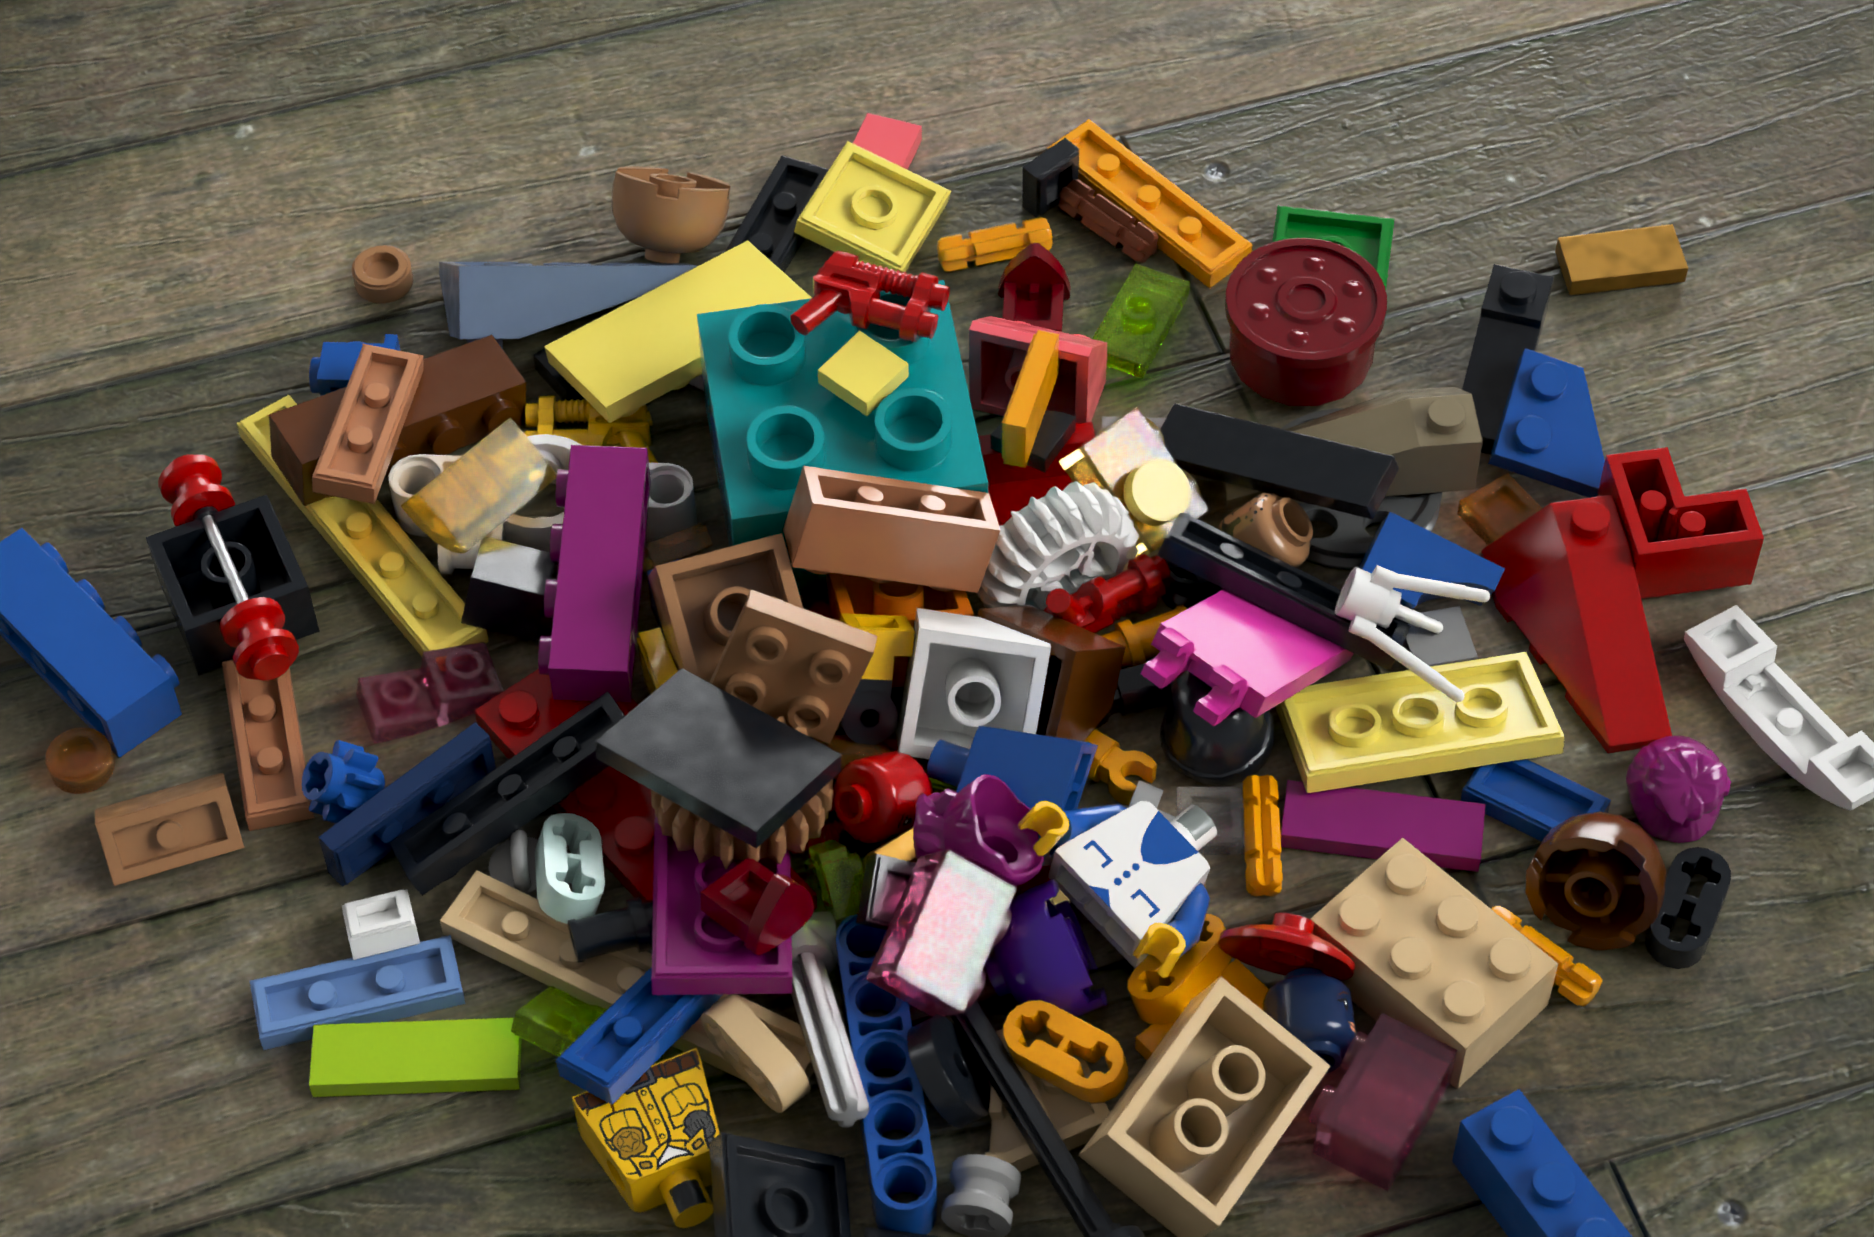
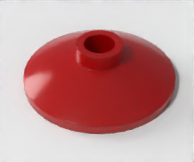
M1276 913L1274 914L1272 925L1258 924L1231 928L1221 932L1218 946L1229 956L1237 958L1239 961L1253 967L1284 976L1292 970L1309 967L1319 969L1325 975L1342 981L1351 978L1355 969L1354 961L1339 948L1313 935L1315 925L1313 921L1295 914Z

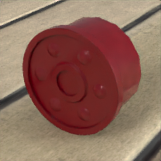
M1291 238L1266 244L1248 254L1233 270L1227 284L1225 297V312L1230 326V362L1240 380L1261 397L1288 406H1320L1347 396L1363 383L1373 363L1375 341L1379 337L1385 323L1387 294L1381 277L1374 267L1358 253L1340 244L1321 239Z

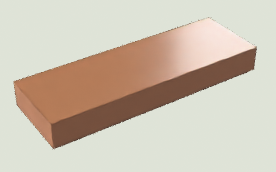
M363 344L312 476L313 492L375 504L424 371V355Z
M233 660L222 662L245 818L249 831L315 818L314 813L308 809L312 800L307 799L302 791V776L306 762L290 667L280 677L263 681L247 679L241 676Z

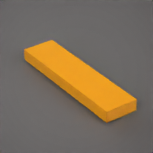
M1090 119L1047 148L1048 150L1064 138L1079 148V180L1095 190L1093 196L1101 194L1136 218L1134 225L1141 222L1156 232L1159 236L1157 242L1158 249L1208 288L1213 287L1232 273L1238 263L1252 252L1253 244Z

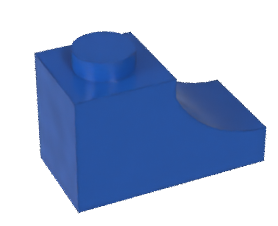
M1392 512L1388 513L1378 527L1359 566L1360 569L1372 573L1378 565L1397 574L1487 590L1490 595L1495 591L1505 568ZM1393 588V590L1402 594L1400 604L1410 609H1414L1416 605L1428 600L1449 598ZM1465 600L1477 604L1479 606L1483 604L1482 602Z

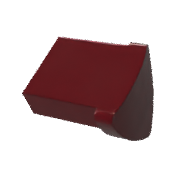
M1038 243L1028 245L1011 259L1004 269L998 286V295L1004 298L1002 319L1023 321L1033 326L1062 332L1064 300L1070 298L1071 286L1060 262L1042 245Z
M748 857L701 891V911L744 941L745 947L757 956L769 952L790 938L808 922L814 912L812 896L806 888L786 875L774 874L756 860Z

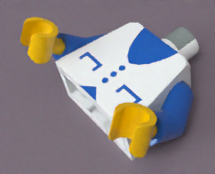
M1040 801L1018 823L1020 830L1029 828L1041 836L1033 846L1034 851L1039 856L1047 854L1054 845H1061L1055 850L1048 878L1058 882L1060 890L1134 968L1148 955H1152L1162 963L1157 974L1163 978L1168 977L1178 959L1199 942L1210 902L1207 889L1204 887L1210 866L1198 850L1217 835V829L1212 819L1200 807L1191 804L1169 822L1148 801H1139L1129 808L1120 804L1072 810H1062L1054 803Z

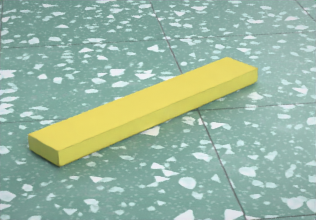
M290 395L283 397L237 423L242 440L435 673L489 642L486 629L461 623L465 607L463 600L377 499L375 504L335 496L327 497L306 506L302 504L271 457L269 414L297 405Z

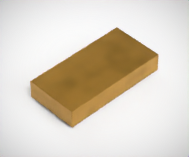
M1673 224L1558 237L1555 252L1569 295L1679 283L1686 280L1688 266Z

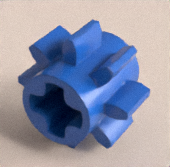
M336 740L332 754L318 752L313 755L308 761L302 776L303 794L307 799L312 800L308 808L309 811L323 815L324 821L337 824L385 788V778L382 771L375 767L379 759L378 756L364 752V747Z

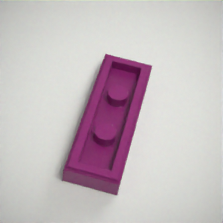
M1287 780L1281 829V847L1379 859L1400 839L1404 838L1439 867L1479 872L1485 804L1351 787L1307 793L1302 781Z

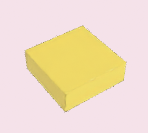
M860 330L818 369V383L865 416H868L876 409L885 397L891 394L909 377V365L906 361Z

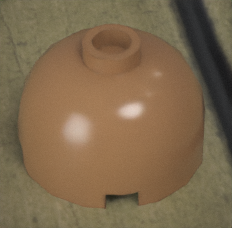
M619 167L615 172V179L612 185V213L619 231L633 244L646 248V259L661 263H679L681 253L698 252L713 243L722 231L729 211L730 185L719 179L687 172V177L668 174V169Z

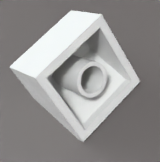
M917 608L913 627L915 631L913 656L908 658L896 730L898 752L910 755L911 757L929 759L934 746L940 739L970 749L975 732L979 726L1036 734L1051 645L981 617Z

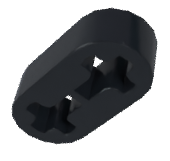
M1702 847L1687 848L1678 853L1671 863L1666 876L1662 907L1653 925L1651 924L1647 929L1645 938L1648 953L1655 961L1666 967L1675 969L1688 968L1698 963L1705 954L1731 881V870L1728 863L1715 851ZM1695 873L1707 877L1699 898L1687 895L1690 881ZM1678 917L1690 921L1686 936L1681 943L1669 939V935L1674 929Z

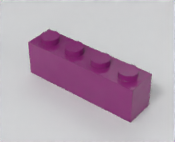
M571 445L569 468L558 469L556 506L565 508L563 524H552L550 559L551 562H559L557 579L546 580L544 594L545 618H553L551 636L541 635L538 653L539 674L549 675L553 700L594 701L608 691L615 702L631 703L651 485L647 448Z

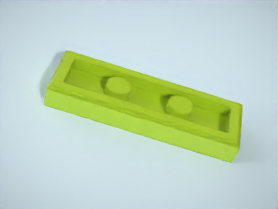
M520 1017L313 1025L309 1078L312 1097L520 1090L522 1048Z

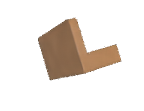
M223 773L95 810V825L114 886L244 848Z

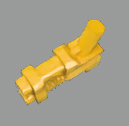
M539 396L538 403H526L525 405L526 427H537V430L524 431V437L549 434L569 438L581 445L642 447L648 450L649 462L658 463L649 448L652 443L650 426L653 424L646 404L641 406L634 414L619 418L611 423L585 399H571L570 401L566 399L561 401L559 399L556 401L555 396ZM583 421L586 423V421H589L588 429L557 430V422L561 424L562 422L580 423Z

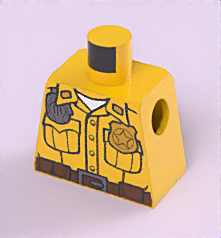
M697 1048L652 1065L613 1105L588 1091L572 1097L577 1126L583 1141L632 1211L642 1213L666 1203L675 1225L679 1228H689L698 1225L712 1215L713 1203L706 1190V1186L712 1184L709 1143L720 1133L701 1057Z

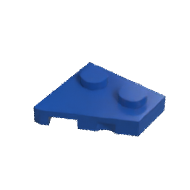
M1525 348L1517 363L1488 464L1588 498L1597 497L1605 460L1583 367Z

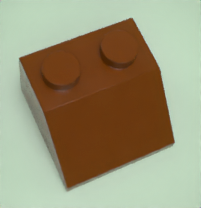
M1030 605L979 609L977 617L995 622L1051 645L1036 734L1085 741L1112 708L1126 647Z

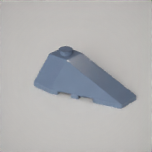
M439 262V275L449 335L458 339H467V343L493 335L503 349V339H520L638 298L694 269L697 265L686 263H602V265H591V263L551 262L543 263V265H532L531 263Z

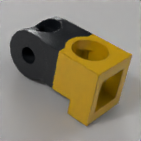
M841 613V622L877 635L874 653L842 717L841 725L847 736L857 744L866 746L877 745L887 740L896 729L898 712L891 698L894 656H913L915 631L906 616Z

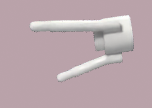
M1378 565L1372 573L1354 567L1344 583L1335 608L1336 615L1351 621L1348 632L1369 640L1453 701H1463L1465 695L1462 690L1377 629L1376 625L1386 629L1391 624L1393 618H1397L1433 633H1440L1443 630V624L1440 621L1401 605L1402 594L1393 590V588L1482 603L1489 601L1490 593L1487 590L1466 587L1465 585L1397 574Z

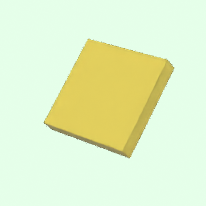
M847 141L798 217L794 233L833 252L839 250L857 255L859 262H869L871 265H881L883 268L888 267L890 270H899L903 273L909 268L948 204L951 191Z

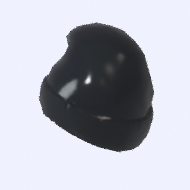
M1188 670L1181 673L1171 682L1172 702L1165 711L1160 728L1161 747L1171 766L1179 773L1208 785L1236 784L1243 782L1247 776L1257 773L1268 760L1274 747V725L1270 710L1254 718L1239 707L1232 711L1222 722L1213 726L1193 712L1197 701L1205 697L1212 690V687Z

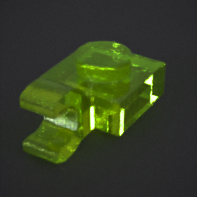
M834 839L809 846L811 859L804 861L803 866L809 887L812 890H819L821 893L825 911H830L835 919L858 914L860 902L858 894L861 893L864 869L856 852H849L844 845Z

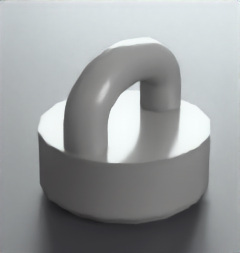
M518 829L512 833L511 839L498 846L491 855L488 867L490 877L537 899L534 852L538 840L527 837L526 832Z

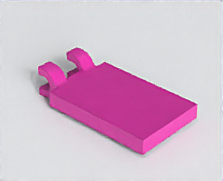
M1223 589L1160 624L1151 643L1160 652L1154 659L1145 663L1140 674L1162 689L1173 682L1181 673L1187 670L1212 687V690L1205 697L1197 701L1193 712L1215 726L1239 707L1254 718H1257L1349 662L1354 653Z

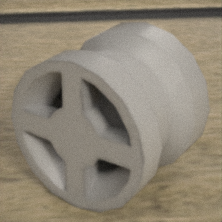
M967 1154L958 1157L953 1162L950 1173V1182L954 1185V1191L944 1200L941 1212L942 1220L954 1231L969 1237L1006 1236L1011 1230L1013 1212L1008 1207L1009 1201L1019 1193L1021 1184L1020 1172L1007 1161L993 1156Z

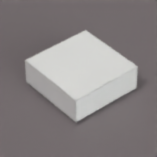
M407 889L341 905L353 960L420 944Z

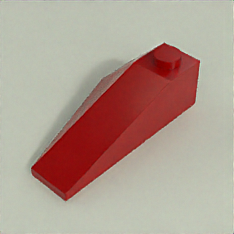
M1612 495L1550 503L1481 550V557L1505 568L1495 591L1492 593L1495 607L1507 623L1513 620L1530 642V653L1540 665L1544 663L1548 665L1566 689V700L1607 753L1641 749L1650 742L1665 736H1672L1632 555Z

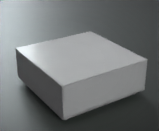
M1460 606L1421 612L1425 616L1440 621L1443 624V630L1440 633H1433L1421 627L1408 624L1411 627L1402 647L1427 665L1437 666L1478 659Z

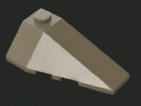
M1457 387L1393 391L1284 429L1394 456L1399 470L1385 496L1475 490L1483 442L1472 394ZM1223 482L1227 508L1240 507L1257 495L1265 493Z

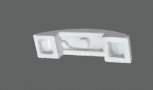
M1737 605L1685 631L1684 641L1718 697L1761 749L1781 768L1821 798L1849 811L1874 798V742L1862 730L1848 737L1774 663L1777 645Z

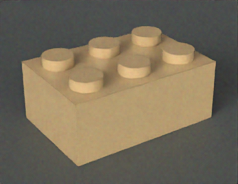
M1404 838L1400 839L1310 919L1315 923L1313 935L1333 944L1354 961L1355 969L1353 976L1341 981L1349 988L1352 1001L1456 1089L1461 1087L1548 1006L1558 963Z
M1219 977L1189 1002L1078 1156L1177 1237H1204L1221 1225L1323 1078L1330 1065L1224 978Z

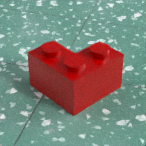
M1668 447L1606 455L1597 497L1613 496L1629 543L1641 599L1750 585L1752 583L1764 537L1747 489L1684 496Z

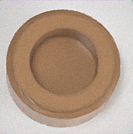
M388 245L371 247L360 253L352 264L355 289L363 299L369 302L389 303L396 301L406 295L413 285L410 259L399 248Z

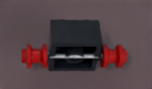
M183 455L178 457L163 470L158 480V487L162 497L167 502L173 504L171 518L175 527L145 538L159 583L198 676L222 668V662L233 660L238 673L247 679L267 681L278 678L289 669L298 656L299 646L296 640L320 632L309 587L271 502L266 494L235 505L230 491L220 485L222 472L218 463L213 458L206 455Z

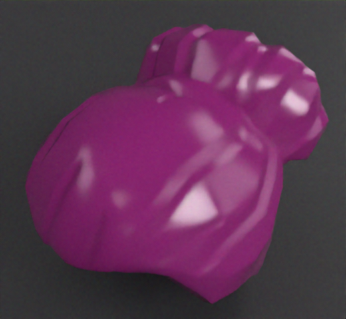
M1665 736L1650 742L1647 746H1643L1637 755L1634 756L1626 774L1627 791L1630 801L1643 829L1653 837L1675 843L1693 842L1707 834L1714 826L1722 807L1724 796H1728L1731 788L1727 769L1719 761L1713 750L1707 748L1703 743L1685 736Z
M989 774L981 775L958 793L946 789L942 793L935 792L929 796L925 794L918 796L913 825V846L915 857L921 864L942 870L956 867L961 869L970 878L984 885L1015 887L1035 877L1040 872L1044 862V857L1039 856L1033 849V846L1039 840L1038 833L1029 828L1020 830L1018 827V823L1031 809L1021 802L999 777Z

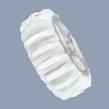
M1075 481L1068 484L1063 491L1054 486L1050 488L1046 496L1040 499H1036L1033 496L1030 497L1026 507L1020 511H1011L1012 517L1004 525L999 526L1000 533L979 592L977 593L984 607L997 608L1030 605L1043 611L1047 607L1046 598L1054 589H1064L1071 595L1083 583L1097 576L1107 580L1127 570L1129 560L1135 558L1139 552L1135 545L1139 534L1134 528V522L1128 515L1127 509L1117 497H1113L1107 489L1102 490L1095 482L1082 486Z

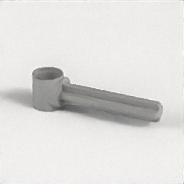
M814 911L808 922L792 935L791 996L827 1115L831 1120H837L840 1127L847 1128L852 1127L855 1120L866 1118L869 1104L828 976L834 970L837 962V929L835 920L830 911Z

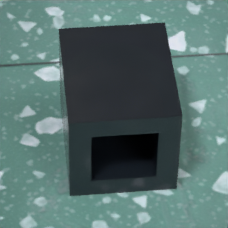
M483 536L471 575L461 623L536 641L542 616L545 617L544 594L546 580L552 578L555 562H551L550 552Z

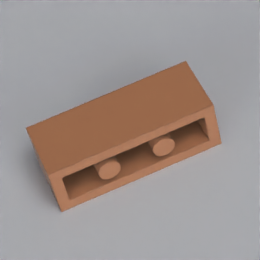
M803 466L783 531L791 565L794 568L805 569L808 572L820 575L838 573L866 577L878 583L896 581L925 585L944 592L961 590L978 593L997 542L1000 527L990 495L986 492Z

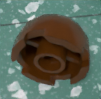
M1605 812L1581 814L1566 819L1552 828L1545 836L1526 870L1525 893L1534 914L1540 921L1545 914L1556 926L1573 932L1567 939L1571 944L1600 951L1625 948L1634 942L1636 935L1648 929L1656 920L1664 900L1666 867L1655 841L1641 826L1621 815Z

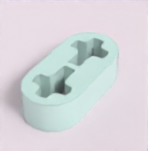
M572 813L551 815L543 824L534 852L537 900L540 908L546 915L556 921L568 924V920H578L594 916L605 887L602 841L599 830L584 817ZM567 845L571 853H567ZM568 883H572V891H570Z

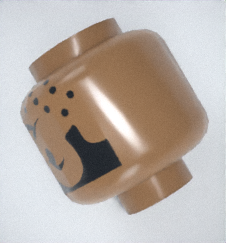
M1274 493L1259 494L1229 513L1220 522L1219 530L1296 568L1309 556L1310 540L1313 536L1312 524L1304 509L1291 498H1283Z

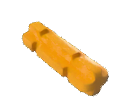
M1039 217L1022 221L1023 227L1016 228L1015 223L971 231L968 233L969 238L962 239L961 234L942 237L938 240L937 244L938 258L944 271L953 272L967 269V262L974 261V265L977 267L1013 259L1021 250L1032 243H1038L1049 251L1052 249L1053 244L1050 225L1046 218Z
M1252 774L1247 776L1242 782L1246 890L1255 897L1263 895L1273 897L1281 892L1283 881L1282 861L1280 858L1281 834L1278 808V781L1269 774L1262 776Z
M1495 905L1491 908L1558 963L1553 987L1555 985L1559 986L1558 993L1575 1005L1584 1007L1595 997L1603 981L1600 975L1583 963L1578 962L1574 964V957L1533 927L1528 925L1522 927V920L1505 907Z

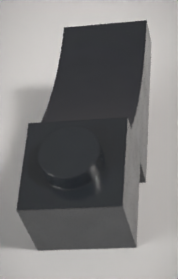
M1496 264L1493 266L1462 390L1471 393L1483 442L1481 453L1491 455L1519 357L1525 348L1535 352L1537 350L1548 309L1553 282L1552 276Z

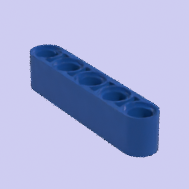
M857 912L849 915L838 927L836 951L838 979L847 1037L869 1104L868 1114L866 1118L860 1119L874 1219L878 1229L927 1235L937 1221V1177L923 1090L912 1066L907 1047V1033L912 1027L898 936L895 932L857 924ZM864 951L878 953L877 956L871 958L856 956V954ZM873 1009H882L889 1012L881 1017L864 1015V1013ZM881 1069H893L899 1072L896 1076L890 1078H879L872 1075L875 1071ZM893 1129L909 1133L906 1138L900 1140H889L881 1136L883 1133ZM900 1192H912L920 1196L919 1199L908 1204L898 1203L890 1199L894 1194Z

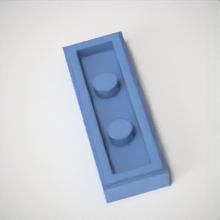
M451 935L422 941L420 944L353 960L352 957L250 981L259 1039L263 1050L310 1040L313 1038V1025L388 1022L466 1004Z

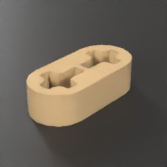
M730 994L701 1014L703 1028L715 1048L772 1110L782 1113L810 1092L809 1080L799 1062L739 997Z

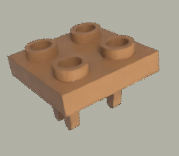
M751 589L710 683L775 719L784 716L787 725L792 728L806 727L809 737L830 744L872 658L877 635Z

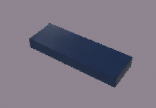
M476 722L320 835L318 838L328 873L342 887L349 884L393 851L389 844L392 840L495 770L496 765L490 736Z

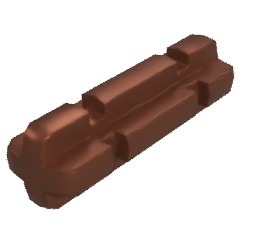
M1074 179L1067 187L1062 188L1059 193L1060 201L1058 205L1060 209L1075 219H1080L1082 216L1081 223L1116 248L1124 245L1122 252L1136 262H1145L1150 255H1154L1157 251L1159 236L1156 232L1141 222L1134 225L1136 218L1101 194H1096L1094 197L1095 190L1081 180Z

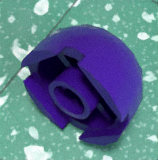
M1051 879L1016 896L997 915L992 930L995 956L985 959L984 964L990 981L1000 998L1012 994L1019 1005L1027 1001L1041 1000L1051 1003L1077 1017L1108 1005L1107 995L1104 987L1091 992L1090 987L1093 986V983L1086 969L1098 970L1096 962L1068 899L1055 905L1052 898L1057 895L1060 885L1056 880Z

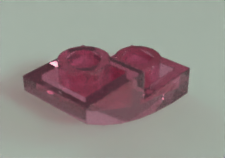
M481 642L425 651L422 656L421 668L358 678L356 696L373 743H379L422 733L475 713V709L504 690L486 644Z

